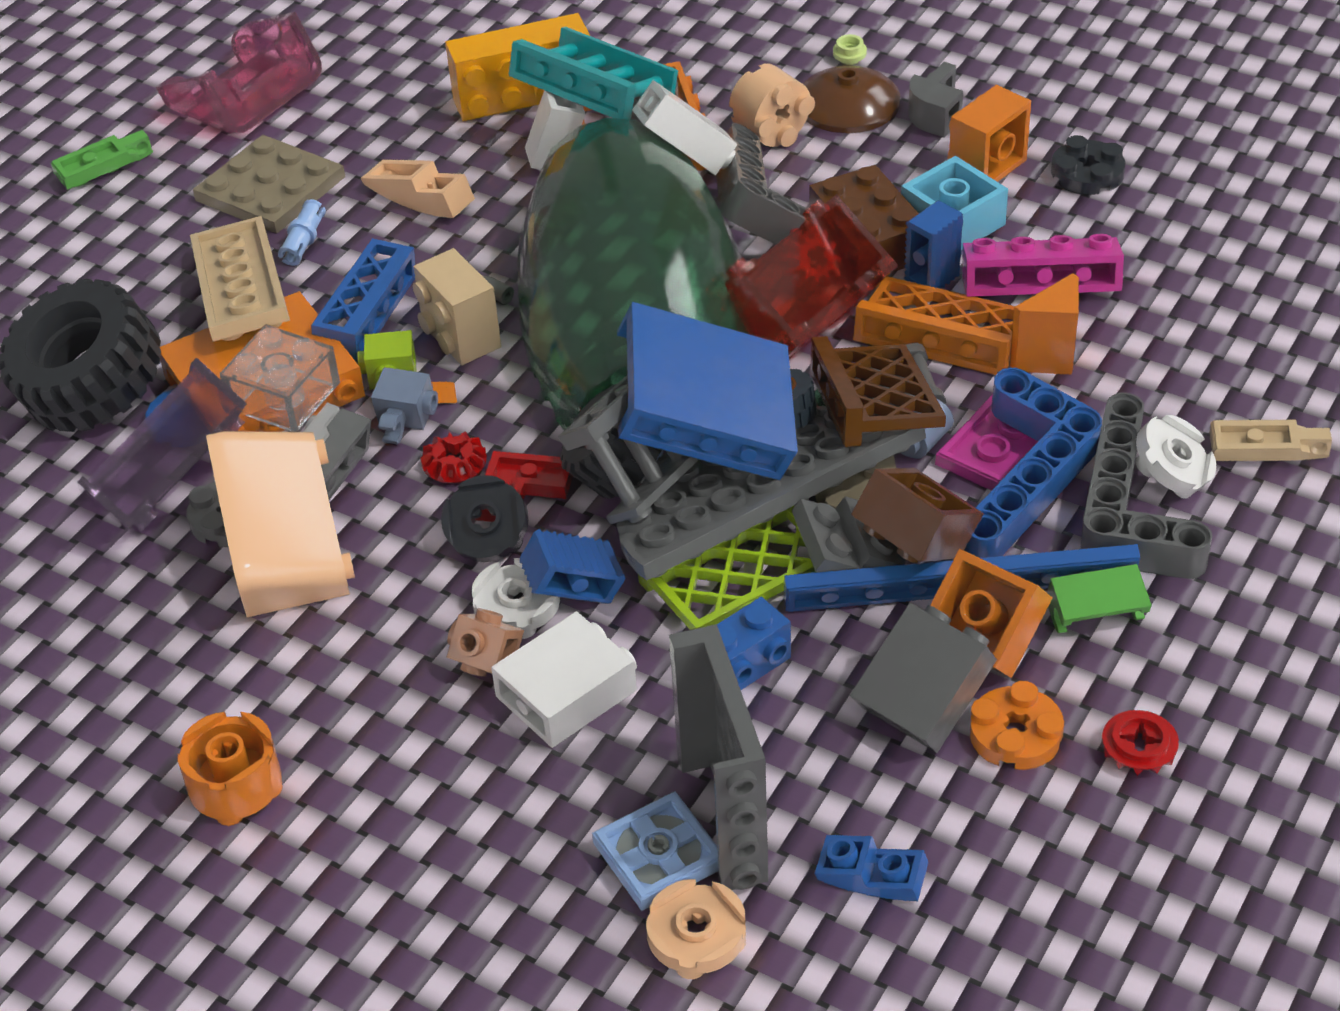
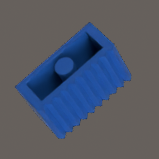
M938 200L905 223L907 225L905 229L907 232L905 235L907 246L904 248L907 252L904 254L907 258L904 259L906 262L904 265L906 276L903 278L906 281L944 288L945 284H950V280H955V277L960 275L963 214Z
M541 529L534 531L520 556L519 563L522 564V569L525 570L524 575H527V581H529V587L532 588L531 593L611 604L626 579L609 540L602 542L601 538L595 541L593 537L587 538L584 536L580 538L579 535L572 537L571 534L565 536L564 533L557 535L556 531L549 532L546 530L542 532Z

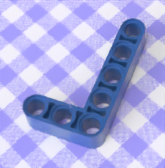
M1018 368L1002 369L994 377L991 411L1000 421L1038 442L976 507L984 514L964 551L979 558L1003 556L1097 453L1102 425L1100 414L1088 405Z

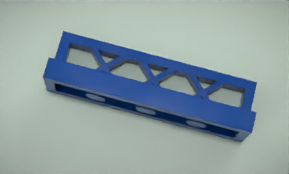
M372 238L312 323V335L341 341V344L358 364L357 352L364 351V334H374L381 331L415 280L413 267L415 265L414 247ZM377 253L392 256L380 261L374 259ZM375 274L377 279L363 283L359 280V278ZM356 296L362 298V301L348 305L344 302L345 299ZM341 318L347 320L344 327L328 324Z

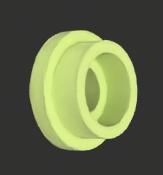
M843 35L837 39L833 47L834 58L846 65H854L863 60L867 55V47L863 39L857 35Z

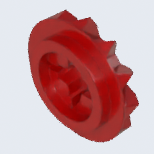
M449 431L447 437L440 438L434 436L432 444L423 446V456L420 459L423 471L430 478L444 483H457L476 476L484 468L487 455L486 448L482 446L479 437L470 438L466 431L459 436H453ZM460 453L461 459H460L459 457H455V456H453V455H457V454Z
M1129 710L1113 716L1104 726L1101 742L1104 745L1105 757L1113 758L1116 761L1118 770L1126 766L1134 768L1137 776L1143 770L1149 769L1158 774L1162 766L1172 765L1179 748V738L1175 728L1165 718L1144 710ZM1138 733L1142 734L1145 749L1142 751L1135 749L1134 742L1137 739Z

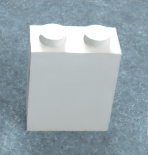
M654 80L632 109L644 126L715 175L721 168L725 169L728 167L735 156L736 151L734 149L738 144L721 127Z
M577 611L491 667L496 697L551 748L637 691L635 674L637 665L632 654L624 647L619 648L607 638L605 632L597 623H590Z

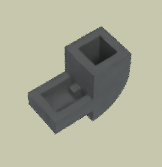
M944 61L933 73H929L926 78L914 74L909 84L908 115L910 121L919 129L943 138L950 133L949 123L951 117L957 111H960L963 106V91L955 88L956 65Z

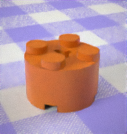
M219 712L198 720L184 733L181 739L182 747L178 754V764L191 803L200 813L217 819L220 824L226 826L238 824L244 817L260 811L273 798L277 797L283 789L281 769L271 732L263 720L246 712H240L242 717H226L225 712Z

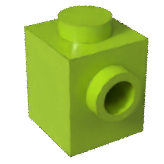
M412 330L364 334V351H358L357 357L361 374H367L370 390L375 389L384 367L417 372Z

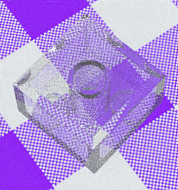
M267 324L219 373L228 410L291 432H297L340 383L333 346Z

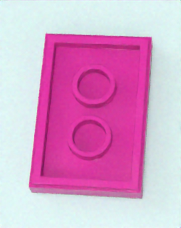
M993 394L937 452L935 465L991 491L1038 442L994 416L991 411Z

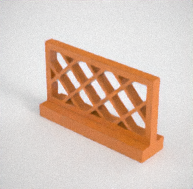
M886 276L868 301L861 299L856 306L853 340L874 346L919 343L924 346L928 359L996 375L999 371L1009 366L1013 321L1004 323L1002 319L1013 320L1015 306L974 296L967 297L965 294ZM892 291L903 295L892 296L889 292ZM934 301L938 302V304L929 305L927 302ZM909 305H915L917 308H911V309H906V310H905L903 307H904V306H909ZM972 310L977 312L966 314L964 311ZM950 313L953 315V317L941 318L939 316ZM986 322H989L991 324L990 326L979 327L977 325Z

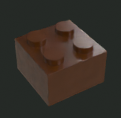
M916 468L875 469L851 513L852 516L864 523L862 528L865 532L877 539L889 540L898 547L896 551L901 557L916 564L925 561L940 562L941 560L954 559L959 549H965L984 514Z

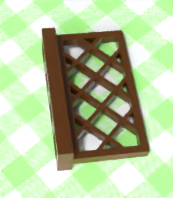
M828 336L812 337L810 374L845 447L861 446L862 432L945 427L946 415L906 344L833 348ZM889 403L898 405V406H900V407H896V406H893V405H889Z

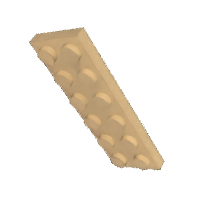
M262 216L190 235L212 341L221 339L225 341L235 340L246 332L257 329L271 330L279 327L282 322L290 321Z

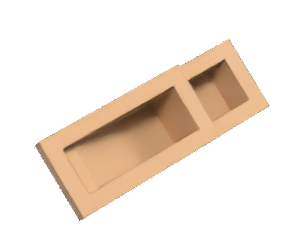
M382 160L361 177L365 186L387 199L412 210L433 216L454 218L475 199L465 174L438 173L434 161Z

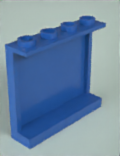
M632 302L617 330V336L627 338L628 409L618 426L619 438L781 480L798 452L788 345Z

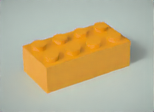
M579 13L445 41L453 101L462 121L539 105L544 93L543 89L509 76L513 41L523 39L548 50L559 47L562 27H568L590 36Z

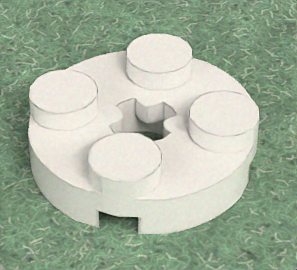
M1165 415L1161 420L1156 419V416L1145 424L1137 434L1136 446L1139 456L1136 458L1137 468L1143 475L1154 477L1159 483L1174 491L1179 497L1188 498L1213 479L1216 473L1215 456L1212 451L1206 454L1200 444L1205 438L1190 423L1174 415Z
M520 558L514 559L515 565L500 567V562L494 563L486 567L473 582L474 614H476L477 608L500 613L503 615V623L523 629L522 639L529 638L536 633L537 628L545 625L553 618L559 608L560 597L531 593L532 588L529 587L527 575H524L525 570L522 569V564L519 563ZM520 592L524 595L519 599H509L507 596H516Z

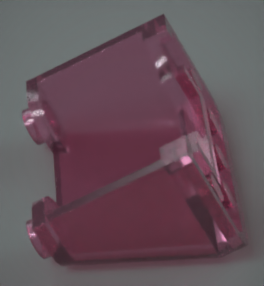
M296 12L251 21L239 28L231 39V47L238 63L218 77H216L217 74L214 70L206 71L198 77L188 79L175 76L165 80L155 88L163 102L173 111L226 133L240 134L250 130L316 81L321 74L322 63Z

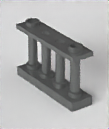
M628 375L558 436L566 451L585 446L587 450L592 449L622 500L606 516L610 524L624 520L636 523L647 517L652 512L651 505L699 460L666 451L669 458L658 466L647 445L624 440L646 478L636 489L634 488L607 442L609 439L607 432L615 427L618 430V426L628 409Z

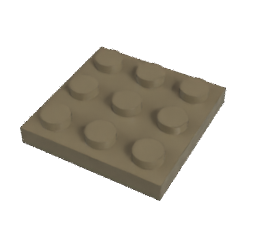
M261 135L193 189L195 201L241 220L262 216L265 229L277 234L298 217L306 200L320 199L346 176L344 165L266 135Z

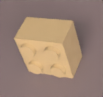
M454 248L413 266L416 280L413 283V291L419 301L421 311L418 313L419 324L427 335L431 334L438 341L440 348L446 355L451 354L463 366L501 348L494 287Z

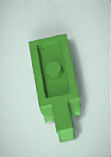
M140 130L120 139L112 135L55 159L50 164L53 173L68 190L73 187L82 186L88 181L106 173L115 172L120 167L129 163L140 161L152 154L153 150L149 137L143 130Z

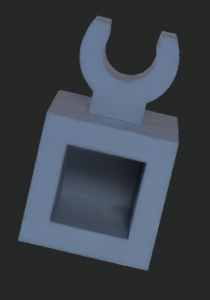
M383 368L371 396L379 423L378 427L379 429L386 430L382 441L398 445L402 439L404 427L424 430L429 415H434L438 405V394L433 390L429 374Z

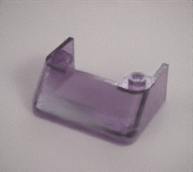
M195 358L190 364L189 374L87 480L82 476L77 481L79 490L128 532H131L135 527L142 532L159 514L153 508L209 450L206 435L222 431H238L245 423L240 416L245 411L247 403L198 358Z

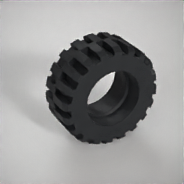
M80 279L73 285L64 283L57 286L58 290L52 293L47 291L38 297L39 301L32 306L30 304L21 311L22 316L20 319L12 322L9 327L10 334L8 337H4L1 344L0 370L4 384L34 419L49 429L75 432L76 428H78L80 431L94 429L95 424L101 423L105 425L113 421L115 415L120 412L124 414L131 409V403L137 397L139 399L143 397L147 392L146 385L148 382H153L157 374V367L155 365L160 364L161 340L159 333L155 330V326L124 288L109 281L95 279L94 282L90 279Z

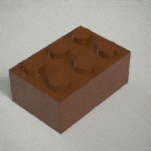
M876 164L809 185V210L824 217L832 225L833 230L827 240L836 239L839 242L833 250L836 254H841L843 257L841 260L860 283L905 268L906 262L904 259L907 258L904 254L907 252L904 248L907 246L905 243L907 240L905 237L907 225L905 223L919 213Z

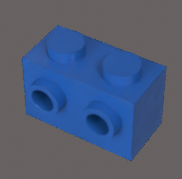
M759 597L717 624L740 690L791 658V621L763 597Z

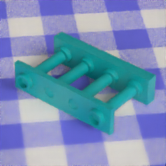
M562 27L559 47L549 50L523 39L513 41L509 76L623 122L631 119L634 98L642 96L653 80L675 95L678 70L571 28Z

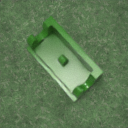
M1137 564L1051 578L1047 591L1053 597L1047 609H1049L1057 633L1067 632L1066 626L1071 625L1075 621L1129 612L1132 613L1135 620L1145 619L1144 613L1150 612L1152 606Z

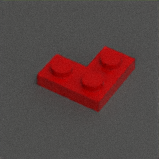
M493 451L485 473L488 476L498 477L513 486L523 500L525 495L566 499L573 478L571 474L562 468L560 457ZM488 509L482 510L481 517L475 518V521L494 522L496 516L491 515Z

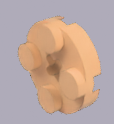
M696 879L681 880L661 890L654 897L649 907L650 914L646 921L648 945L654 956L662 964L676 970L682 978L697 979L704 973L723 968L732 962L746 945L744 906L738 896L723 884L712 881L711 887L696 885ZM690 920L697 924L704 921L708 923L702 932L693 933L688 931L687 922Z

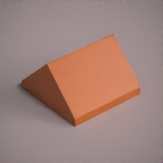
M1074 273L1070 274L1014 307L1010 368H1018L1028 373L1072 375L1079 314V277Z

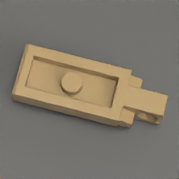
M1213 420L1210 424L1211 447L1216 461H1291L1299 459L1302 461L1306 459L1328 458L1330 455L1332 444L1330 428H1306L1297 425L1296 420Z

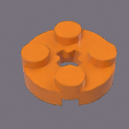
M1018 681L1012 686L991 690L973 702L971 706L970 740L978 754L988 762L999 766V760L1006 763H1015L1014 769L1028 770L1046 764L1057 754L1064 732L1062 712L1051 698L1044 693L1038 692L1037 686L1033 683ZM1010 723H1020L1025 725V731L1020 732L1017 728L1007 729L1006 727Z

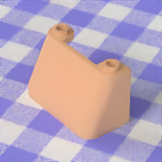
M222 431L206 435L232 566L246 616L252 617L350 595L347 579L355 578L350 552L341 554L321 468V465L329 463L324 439L315 440L313 432Z

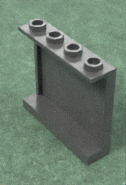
M717 624L670 634L669 643L678 762L682 773L711 767L714 776L719 883L731 890L749 889L759 883L769 881L766 759Z

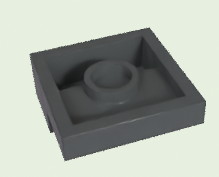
M845 496L836 508L826 503L818 504L800 499L792 509L808 554L817 572L905 565L906 559L897 553V546L889 540L877 539L863 530L864 523L851 515L858 502L856 499Z

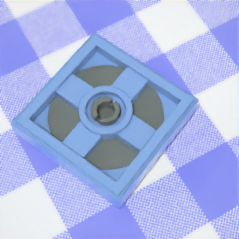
M676 791L592 833L593 844L641 911L650 907L654 897L667 886L688 879H696V882L719 871L717 845Z

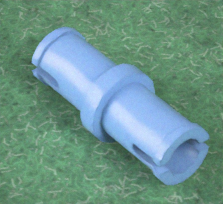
M313 199L306 200L297 219L290 222L287 228L288 236L278 251L279 258H282L287 251L282 260L283 263L291 266L298 265L307 246L314 242L317 236L316 229L326 213L325 207L320 208L322 204L319 201Z

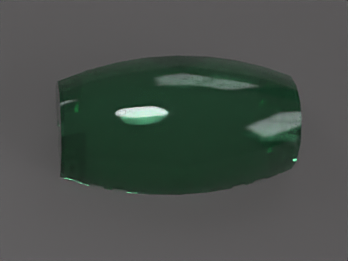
M604 118L581 125L551 148L528 203L520 232L517 257L520 325L526 355L534 378L538 379L541 394L545 401H549L553 407L555 419L561 428L566 430L574 422L581 410L604 389L618 384L628 375L627 338L617 336V330L632 302L752 335V324L745 270L735 237L700 173L686 154L644 126L643 123L634 119Z

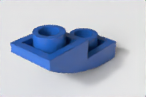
M826 835L815 870V876L819 881L848 891L886 899L918 902L929 862L924 850L877 849L872 836Z

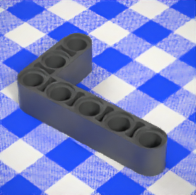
M732 123L727 134L738 144L734 149L736 153L728 167L725 169L721 168L716 174L719 209L722 215L734 224L781 247L779 242L782 239L791 240V229L798 228L802 231L805 225H814L816 232L821 228H825L828 230L829 236L833 227L824 217L767 188L759 137L747 127ZM806 251L805 256L809 261H812L813 259L809 257L810 251Z
M1131 393L1114 394L1106 402L1083 518L1080 549L1138 544L1140 553L1138 568L1140 572L1184 579L1200 577L1207 569L1212 543V532L1208 526L1195 520L1127 510L1138 452L1136 438L1142 427L1144 403L1141 398Z

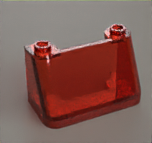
M837 194L825 204L820 199L813 203L802 214L806 219L803 224L757 260L753 258L747 262L742 257L725 272L729 279L724 284L747 333L788 345L789 359L811 342L812 337H818L853 309L861 299L863 300L898 266Z

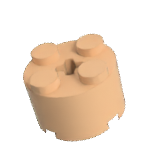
M772 64L759 65L761 69L754 73L746 72L738 80L731 93L729 107L733 109L734 117L731 116L732 121L753 131L765 146L776 147L782 145L789 147L797 140L799 131L804 126L808 115L814 109L815 100L810 96L805 85Z

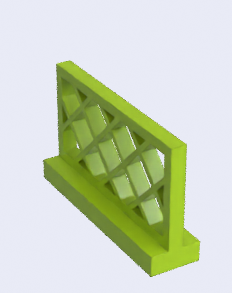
M792 506L776 514L771 520L759 523L739 533L736 538L713 546L704 551L699 557L688 559L668 569L662 576L646 581L638 574V580L647 592L655 590L690 630L716 625L759 597L768 600L783 592L784 575L817 573V571H815L810 558L797 557L799 546H806L792 513V509L795 506ZM787 520L796 527L795 533L772 531L773 527ZM748 540L762 541L760 552L737 549V546ZM769 542L793 545L791 555L767 553ZM713 558L727 560L724 570L702 568L701 565ZM733 561L756 563L755 574L731 571ZM764 565L788 568L787 573L779 577L762 575ZM677 577L691 578L688 589L669 587L667 582ZM697 580L721 582L719 593L695 590ZM728 583L752 586L751 592L743 596L726 594ZM692 602L716 605L713 612L700 619L696 617L690 608Z

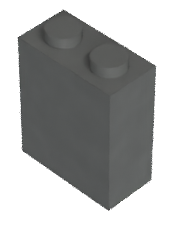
M909 603L853 689L850 697L862 709L938 753L997 659L987 647L990 641L976 630L966 626L961 632L949 625L951 619L935 607L928 605L925 610H922Z

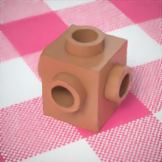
M477 608L476 614H458L457 620L452 624L448 633L447 641L450 646L446 657L461 662L460 670L477 676H486L487 672L492 673L491 667L519 649L524 630L503 623L502 614L487 609Z

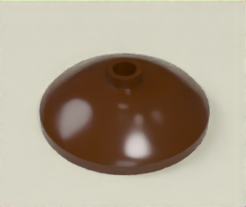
M850 65L831 67L815 73L803 82L810 96L815 100L814 109L808 115L806 122L822 130L836 133L870 131L888 123L894 118L900 107V92L894 82L882 73L867 67Z

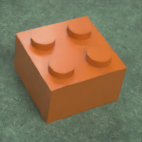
M997 84L984 94L979 95L974 101L951 117L949 123L950 144L947 158L950 159L957 156L995 181H1000L1027 160L1031 100Z
M959 549L930 606L946 614L951 619L949 625L961 632L967 626L985 636L990 641L987 647L997 659L992 669L1012 678L1053 597L1038 585Z

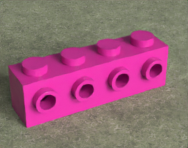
M1093 234L1089 238L1073 239L1066 235L1053 236L1050 240L1015 237L1011 241L999 242L990 238H978L972 243H963L962 280L967 297L1037 294L1072 273L1079 277V293L1122 291L1124 254L1117 237H1111L1107 234Z

